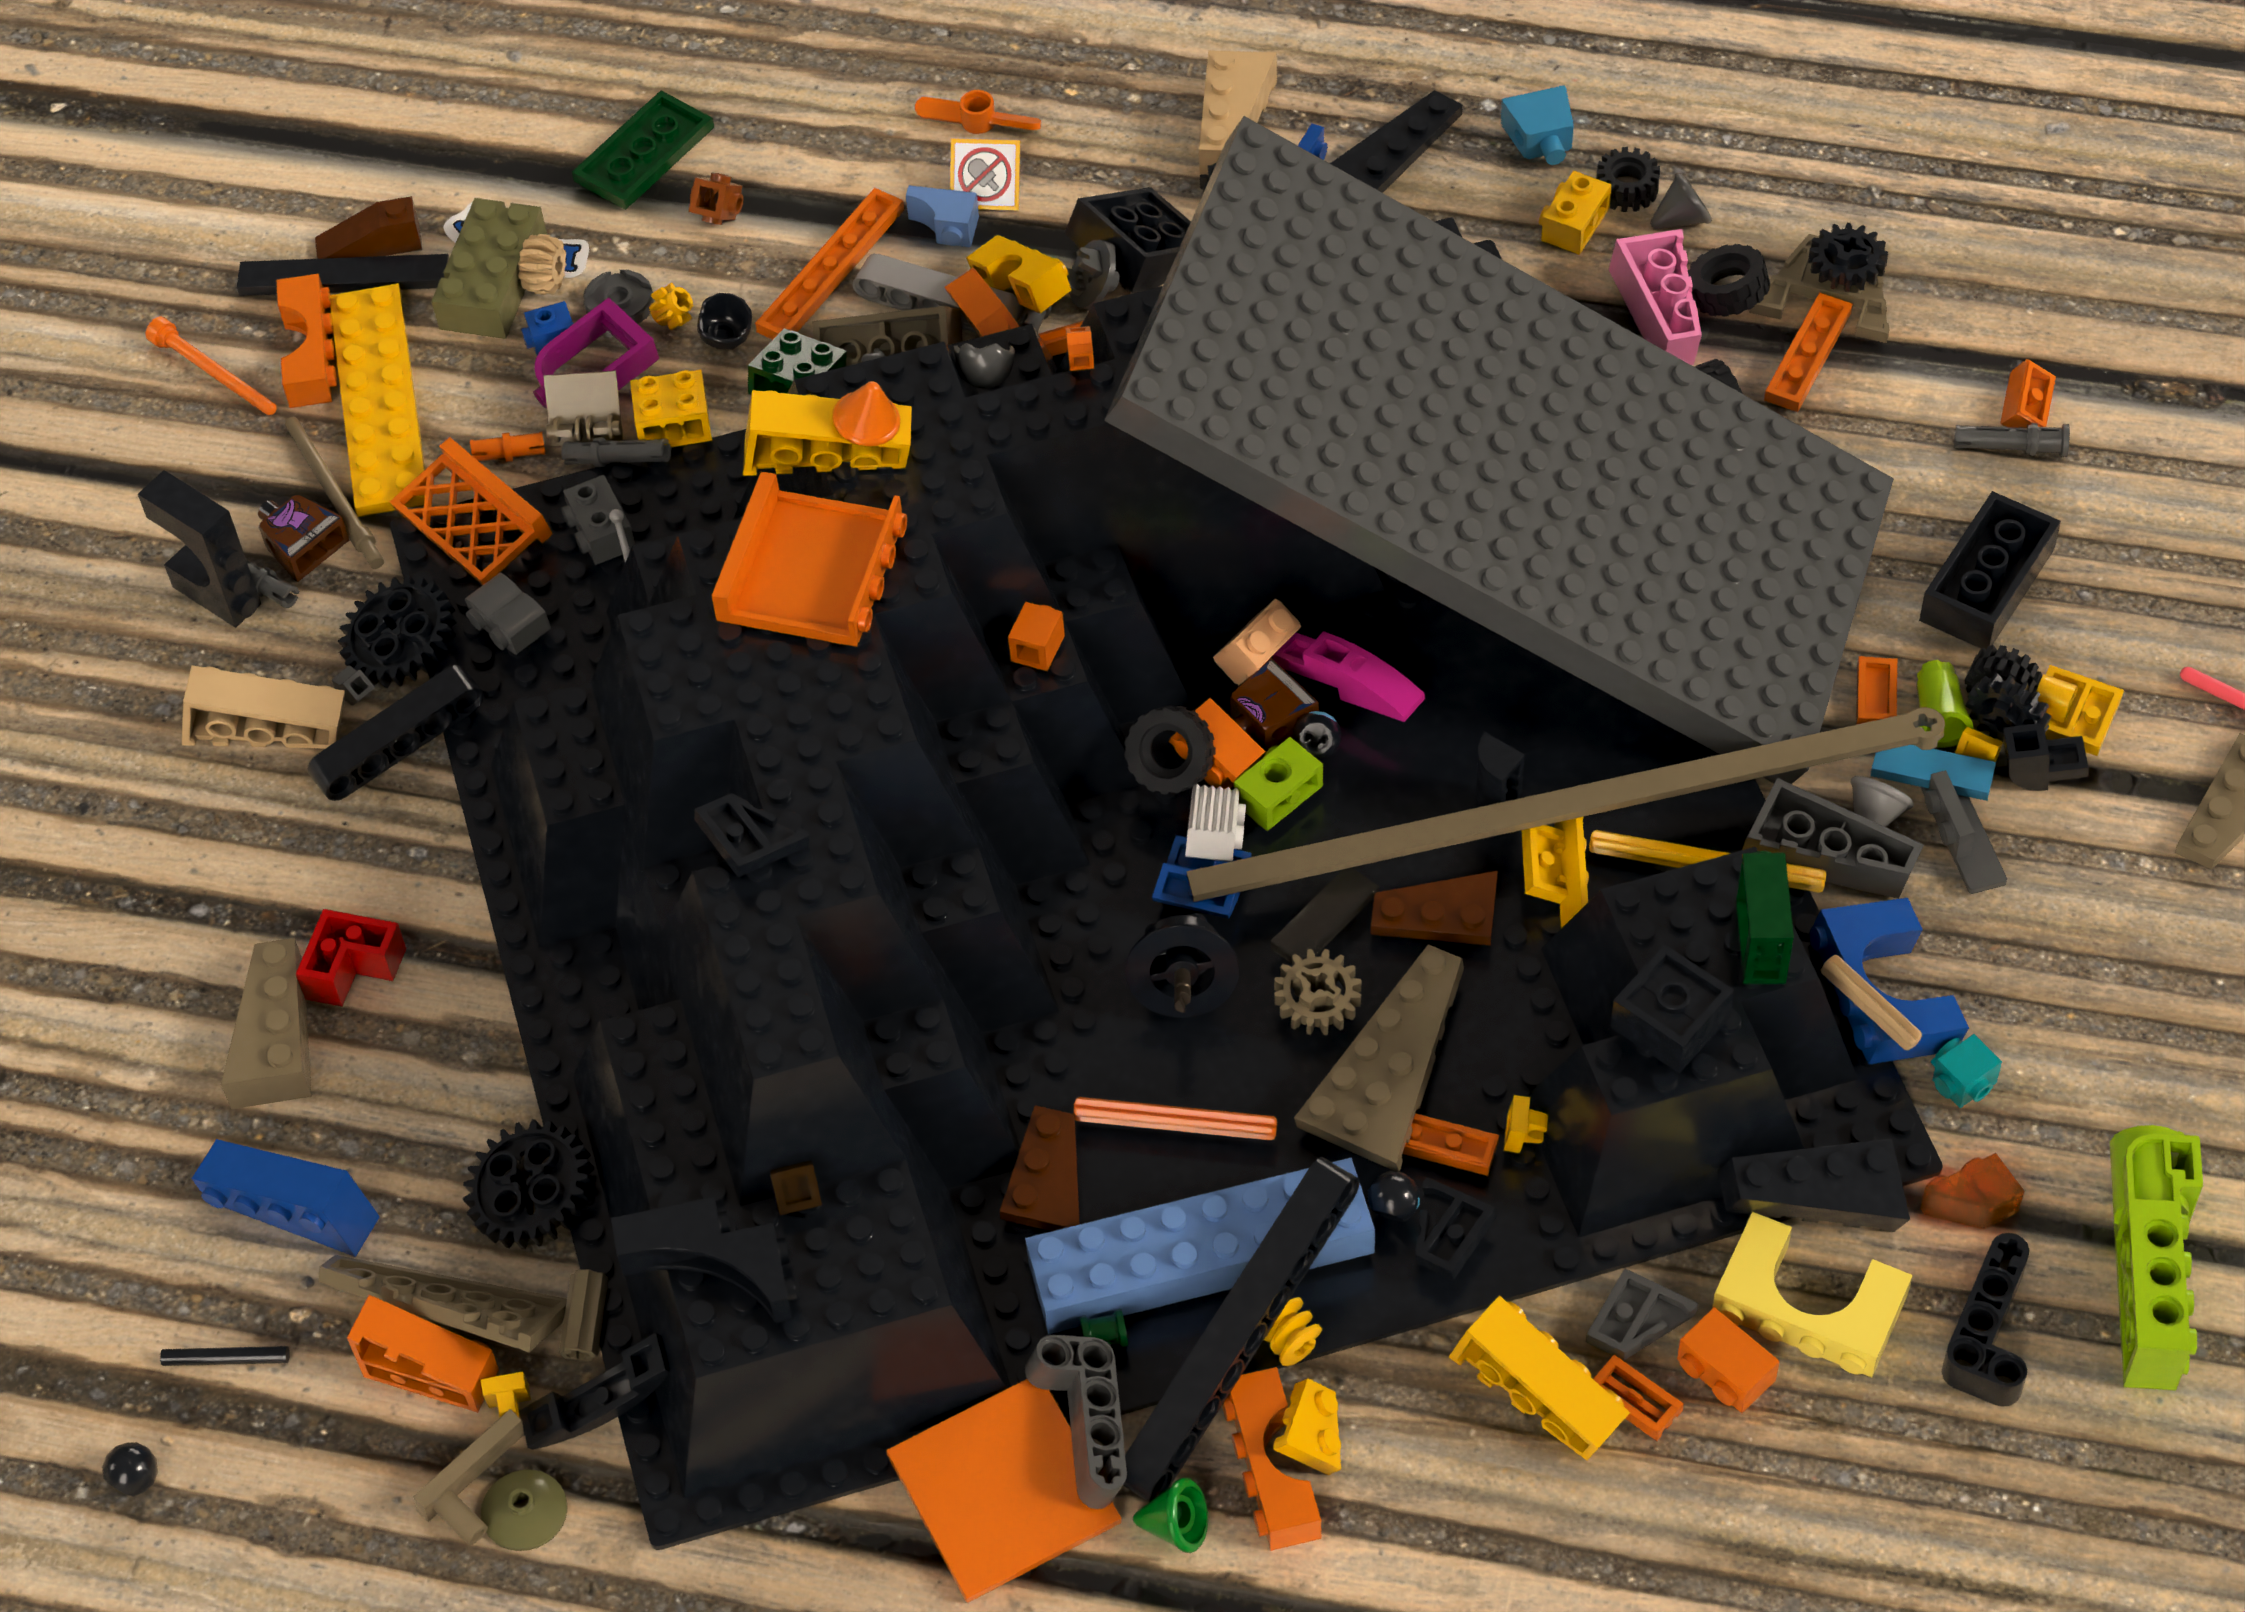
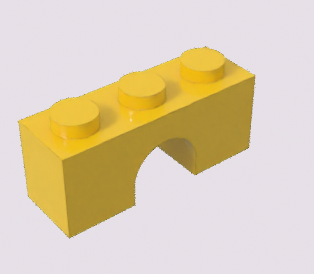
M996 235L966 257L970 269L974 267L989 287L1004 291L1012 286L1019 305L1040 314L1072 291L1067 279L1068 270L1061 260L1054 259L1040 253L1036 249L1033 250L1019 244L1017 241L1009 240L1000 235Z

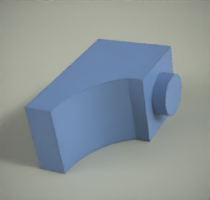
M908 185L906 192L908 220L918 221L930 227L936 234L937 244L971 247L979 219L977 193Z

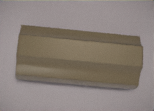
M586 1269L576 1270L574 1274L570 1275L559 1354L565 1359L577 1362H592L593 1358L598 1357L609 1278L604 1273Z

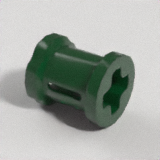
M1121 1309L1115 1310L1113 1315L1088 1319L1086 1315L1079 1316L1083 1337L1099 1338L1109 1345L1120 1344L1121 1347L1128 1346L1125 1322Z

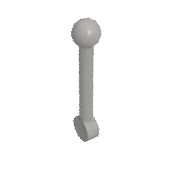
M614 509L610 512L609 519L615 523L626 562L630 550L622 524L624 514L621 510Z

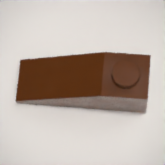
M412 196L376 202L315 237L317 259L389 256L423 250L420 225Z

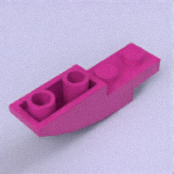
M1324 631L1317 639L1295 633L1273 655V660L1284 670L1338 688L1340 700L1405 722L1425 699L1424 692L1395 668L1365 649Z

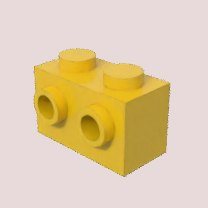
M1573 170L1565 183L1561 182L1558 185L1551 205H1545L1540 214L1539 225L1542 226L1541 241L1580 255L1610 209L1612 184Z

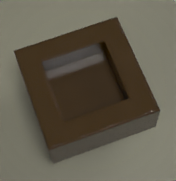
M812 1160L769 1170L780 1215L822 1206Z

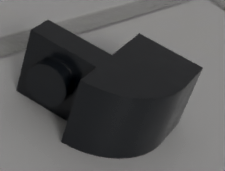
M2043 723L2003 727V745L2009 776L2017 786L2028 790L2045 791L2048 790L2049 781L2088 777L2089 767L2082 736L2046 740Z

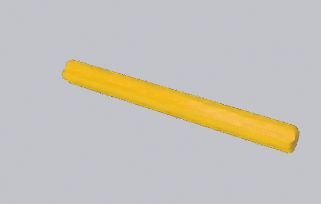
M1600 830L1592 832L1589 842V851L1592 853L1676 868L1730 854ZM1786 863L1788 885L1790 888L1818 893L1823 892L1826 881L1825 870Z

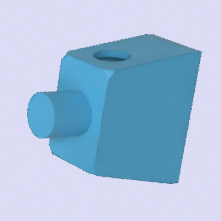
M1565 85L1502 99L1501 125L1524 158L1532 159L1544 156L1548 164L1555 165L1562 162L1566 157L1565 151H1569L1572 148L1573 120Z

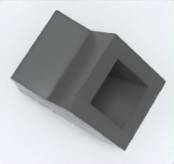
M350 665L332 679L335 689L345 690L344 700L352 706L375 688L360 669L356 671Z

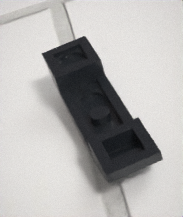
M654 1333L622 1351L623 1362L564 1396L552 1391L519 1410L527 1447L534 1450L582 1435L617 1418L649 1396L670 1373L661 1335Z

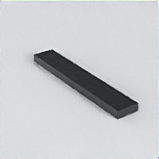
M427 254L240 262L237 291L239 296L276 295V280L319 274L322 287H329L330 292H351L399 283L400 290L433 289L438 287L441 278H445L443 272L448 263L449 255Z

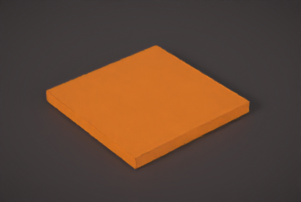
M1028 1379L886 1450L892 1466L966 1603L1121 1524L1122 1518L1113 1502L1106 1508L1094 1509L1088 1507L1080 1500L1076 1488L1071 1428L1050 1390L1037 1388Z

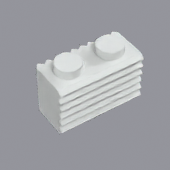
M1198 784L1193 786L1185 857L1232 862L1234 849L1242 850L1246 804L1239 803L1240 791L1237 788L1231 790L1229 787L1223 789L1220 786L1216 789L1213 785L1208 788L1205 784L1201 787Z

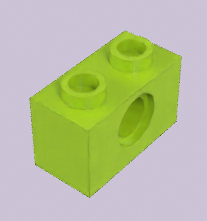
M1289 737L1279 746H1272L1265 753L1263 759L1247 769L1234 781V789L1237 788L1240 791L1239 803L1246 804L1245 813L1268 831L1323 787V763Z

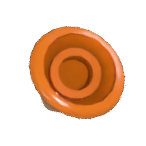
M870 381L856 391L843 396L833 409L832 419L838 433L851 443L860 446L870 447L885 444L893 439L900 428L899 411L895 404L888 399L879 384L874 381Z

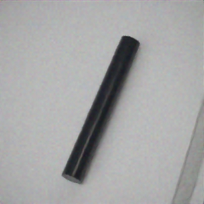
M288 1346L162 1349L160 1362L162 1366L288 1363L290 1351Z

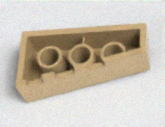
M1208 50L1199 143L1200 175H1208V165L1217 163L1227 139L1243 116L1258 123L1262 111H1265L1268 104V96L1271 90H1274L1277 83V52Z
M192 665L183 700L182 745L195 746L196 740H212L213 746H229L230 740L249 741L252 747H266L273 741H282L287 748L326 749L338 739L343 715L345 690L334 689L326 685L314 686L296 683L289 679L278 680L260 677L252 673L242 674L223 671L210 666L199 667Z

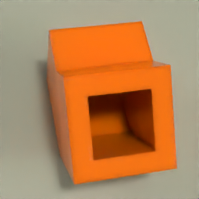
M1090 326L1066 328L1070 371L1094 369Z

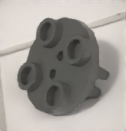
M1092 240L1084 247H1081L1076 252L1078 256L1072 269L1067 268V279L1072 289L1069 292L1072 303L1078 308L1087 311L1090 310L1093 303L1101 302L1108 291L1113 292L1119 283V273L1115 271V246L1103 240Z

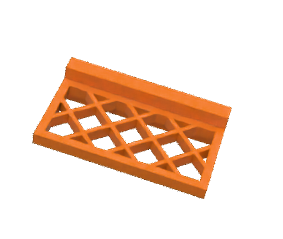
M449 437L439 446L443 454L390 501V504L470 575L484 585L499 574L534 540L538 539L543 544L553 533L539 511ZM445 468L452 473L451 483L434 485V478ZM474 491V503L457 504L458 492ZM450 493L449 505L432 507L433 494ZM425 495L424 508L408 509L405 506L414 496ZM480 511H497V522L479 524ZM473 512L472 525L455 526L456 514ZM448 515L447 527L430 528L431 516ZM519 529L523 533L514 543L502 544L503 531ZM496 532L494 545L477 546L479 533ZM471 534L470 547L453 548L454 536ZM494 554L493 562L481 572L476 567V556Z

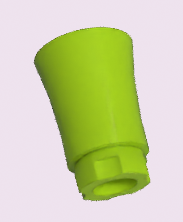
M1928 661L1922 665V669L1917 673L1918 681L1916 687L1919 708H1931L1943 716L1945 721L1944 737L1938 741L1937 747H1952L1958 745L1962 732L1967 727L1973 729V722L1966 709L1959 678L1955 673L1954 666L1950 662ZM1919 726L1922 727L1925 732L1931 731L1930 727Z

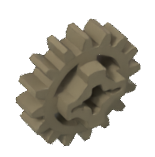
M1312 949L1307 950V958L1303 960L1297 954L1292 955V967L1282 964L1280 967L1281 977H1275L1274 990L1277 991L1274 993V1003L1281 1006L1280 1017L1284 1019L1292 1016L1291 1028L1296 1029L1301 1024L1306 1025V1034L1308 1035L1312 1034L1314 1027H1320L1323 1035H1328L1329 1025L1332 1024L1339 1030L1343 1029V1017L1353 1020L1355 1018V1007L1361 1005V994L1358 993L1361 991V979L1354 978L1355 966L1351 965L1344 968L1343 955H1339L1335 960L1329 959L1328 949H1324L1321 957H1315ZM1337 981H1339L1344 988V996L1341 994V989L1336 986ZM1291 988L1295 990L1294 995L1299 997L1298 1003L1294 1001L1291 995Z

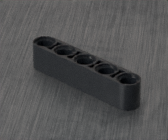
M450 666L318 753L308 764V773L329 800H342L476 711L483 703L484 692L462 666Z

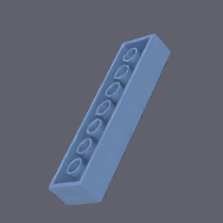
M1352 1158L1332 1162L1358 1178ZM1309 1168L1025 1238L1028 1262L1048 1335L1081 1327L1079 1316L1086 1315L1088 1319L1113 1315L1115 1310L1121 1309L1123 1316L1232 1289ZM1360 1184L1355 1198L1309 1269L1375 1253V1228Z

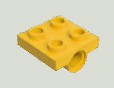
M2049 665L2036 692L2041 694L2037 700L2048 703L2049 707L2045 713L2052 716L2048 724L2049 728L2045 733L2046 739L2082 736L2085 752L2098 756L2122 700L2124 690Z

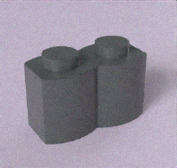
M502 573L497 574L465 598L469 609L466 612V616L471 624L478 630L483 628L489 632L490 638L501 650L507 648L510 652L517 655L551 629L544 609Z

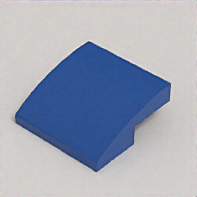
M1176 835L1167 863L1162 865L1152 900L1229 919L1241 892L1194 902L1186 871L1227 862L1185 857L1187 838ZM1234 849L1233 861L1252 857L1250 852Z

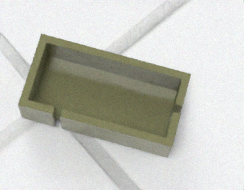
M474 198L443 272L445 278L440 279L431 301L439 330L502 339L507 338L526 289L522 288L521 279L518 277L519 252L523 250V242L530 235H547L541 207L511 203L509 208H506L505 203L502 201Z

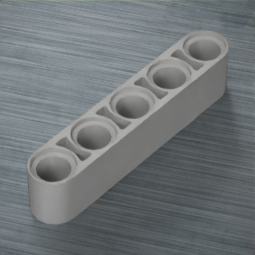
M870 254L852 283L853 289L862 298L902 311L938 306L959 309L944 288L958 277L881 254ZM990 287L1016 322H1018L1024 311V306L1019 305L1015 295ZM961 312L962 329L976 333Z

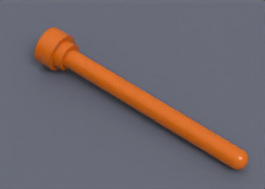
M159 316L149 323L145 332L148 341L159 348L171 347L264 414L273 415L276 412L277 407L274 402L182 339L175 324L168 319Z

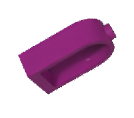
M608 297L541 349L535 360L534 367L540 387L534 390L533 394L538 402L547 409L543 375L553 374L559 367L607 331L628 349L626 353L602 370H616L619 391L630 380L636 378L659 360L654 339Z

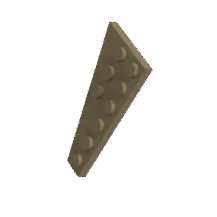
M1429 944L1296 1114L1294 1119L1297 1128L1393 1171L1400 1172L1403 1162L1402 1153L1405 1144L1409 1143L1413 1131L1411 1125L1415 1112L1421 1106L1435 1062V1049L1438 1040H1442L1445 1030L1444 1021L1449 1007L1453 1005L1464 970L1462 958Z
M339 1255L330 1258L320 1266L318 1282L331 1286L334 1290L349 1292L364 1298L372 1295L409 1313L436 1321L441 1326L454 1327L526 1352H531L564 1321L566 1298Z

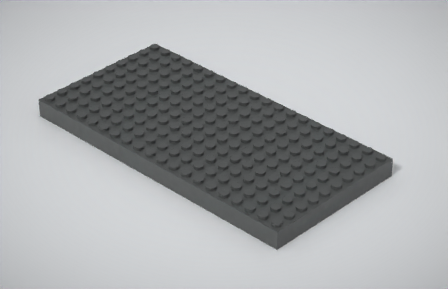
M1243 116L1222 149L1104 420L1719 754L1820 733L1894 480L1889 475L1246 116ZM1809 767L1763 778L1772 783H1775L1776 779L1779 778L1792 784L1807 772Z

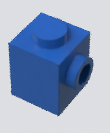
M563 301L524 312L527 327L521 328L526 348H534L536 356H538L546 344L573 325L566 302Z

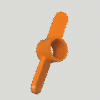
M972 90L965 93L961 97L960 102L921 97L915 103V111L921 118L962 124L966 131L973 134L986 133L994 125L1028 130H1038L1041 128V120L1038 118L995 112L992 95L983 90Z

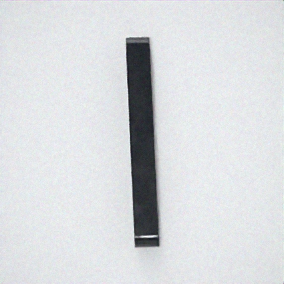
M1323 1157L1318 1158L1310 1166L1125 1454L1127 1477L1123 1486L1148 1502H1151L1170 1488L1352 1203L1359 1189V1178Z

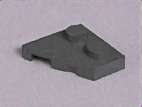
M1624 1268L1587 1332L1586 1342L1611 1355H1616L1622 1360H1626L1694 1317L1698 1310V1303Z

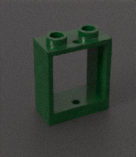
M1769 851L1743 853L1736 894L1743 984H1786L1794 940L1785 853H1771Z

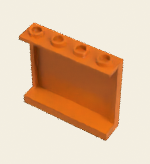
M761 472L712 593L716 621L857 647L862 632H868L870 629L874 600H880L884 590L883 576L886 568L891 569L893 567L897 538H903L906 531L907 514L902 513L900 496L894 495L889 510L781 491L778 487L776 474Z

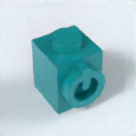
M1975 1034L1964 1041L1960 1038L1950 1040L1937 1052L1930 1062L1935 1067L1932 1081L1936 1089L1943 1097L1950 1098L1959 1108L1972 1100L1978 1102L1986 1097L1992 1090L1993 1085L1997 1083L2002 1061Z

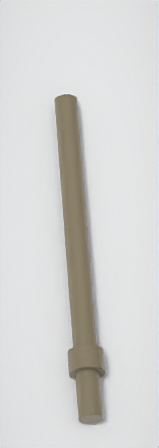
M288 418L285 421L287 430L338 514L343 518L344 524L351 533L350 541L358 552L363 553L372 569L380 568L384 564V559L375 546L376 539L372 532L360 522L298 418Z

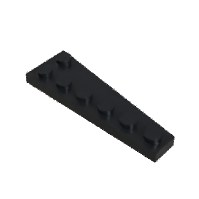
M1434 90L1330 164L1383 193L1462 115L1463 105Z

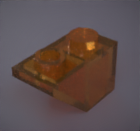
M1994 1153L1984 1159L1977 1157L1968 1161L1960 1171L1948 1177L1940 1175L1931 1180L1925 1187L1920 1209L1927 1216L1986 1229L2018 1213L2025 1191L1999 1156Z

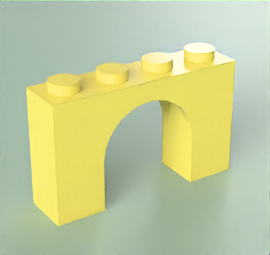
M1752 1212L1715 1291L1712 1308L1715 1307L1737 1326L1742 1325L1755 1330L1767 1340L1773 1342L1782 1341L1799 1348L1802 1353L1809 1357L1824 1358L1839 1364L1842 1369L1851 1374H1863L1872 1378L1908 1296L1913 1275L1872 1259L1857 1295L1847 1307L1827 1315L1804 1313L1792 1307L1782 1298L1774 1281L1788 1249L1792 1227Z

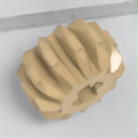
M530 235L523 242V250L519 252L518 277L521 279V286L523 289H527V291L535 292V294H554L562 286V278L565 277L564 271L567 265L565 257L567 253L564 250V244L562 240L550 237V235Z

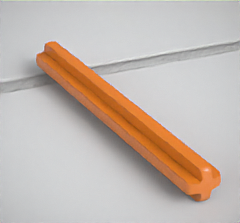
M1087 1097L1076 1098L1073 1108L1075 1120L1081 1122L1261 1140H1274L1277 1131L1276 1117L1268 1115Z

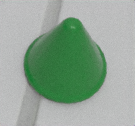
M1189 1478L1178 1479L1170 1488L1138 1510L1133 1516V1522L1141 1529L1176 1546L1182 1552L1193 1553L1202 1546L1207 1533L1208 1511L1205 1497L1196 1482Z

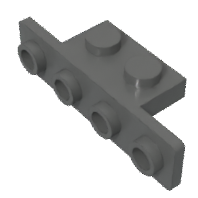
M1946 770L1931 774L1929 788H1920L1924 794L1927 809L1930 814H1933L1937 822L1942 842L1948 846L1968 892L1975 894L2005 886L2007 877L1970 798L1957 795Z

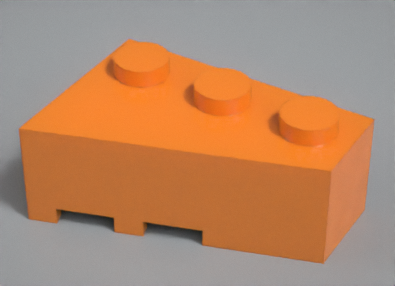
M368 1295L347 1336L363 1377L477 1413L485 1400L482 1393L481 1379L496 1377L499 1371L493 1351L483 1342L469 1340L372 1295Z

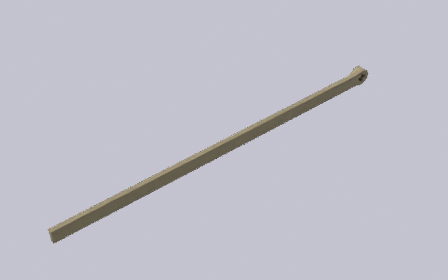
M1927 707L1917 708L1903 715L1186 871L1193 901L1196 902L1902 746L1914 745L1921 750H1931L1936 748L1938 741L1944 737L1945 721L1943 716L1934 709ZM1919 726L1930 727L1931 731L1925 732L1924 729Z

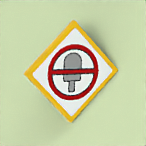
M951 138L950 190L977 193L979 210L1019 211L1021 140Z

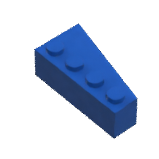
M218 1139L215 1140L192 1177L193 1182L202 1192V1199L213 1207L227 1208L354 1257L359 1253L380 1217L346 1170Z

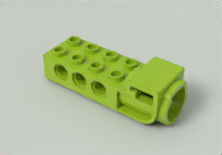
M2135 1126L2115 1134L2109 1142L2123 1386L2126 1388L2176 1390L2182 1374L2187 1375L2189 1372V1355H2195L2197 1350V1331L2195 1328L2189 1327V1316H2192L2194 1312V1291L2187 1290L2186 1278H2189L2191 1275L2192 1257L2190 1252H2184L2183 1240L2188 1238L2189 1224L2203 1188L2200 1137L2184 1135L2183 1132L2162 1126Z

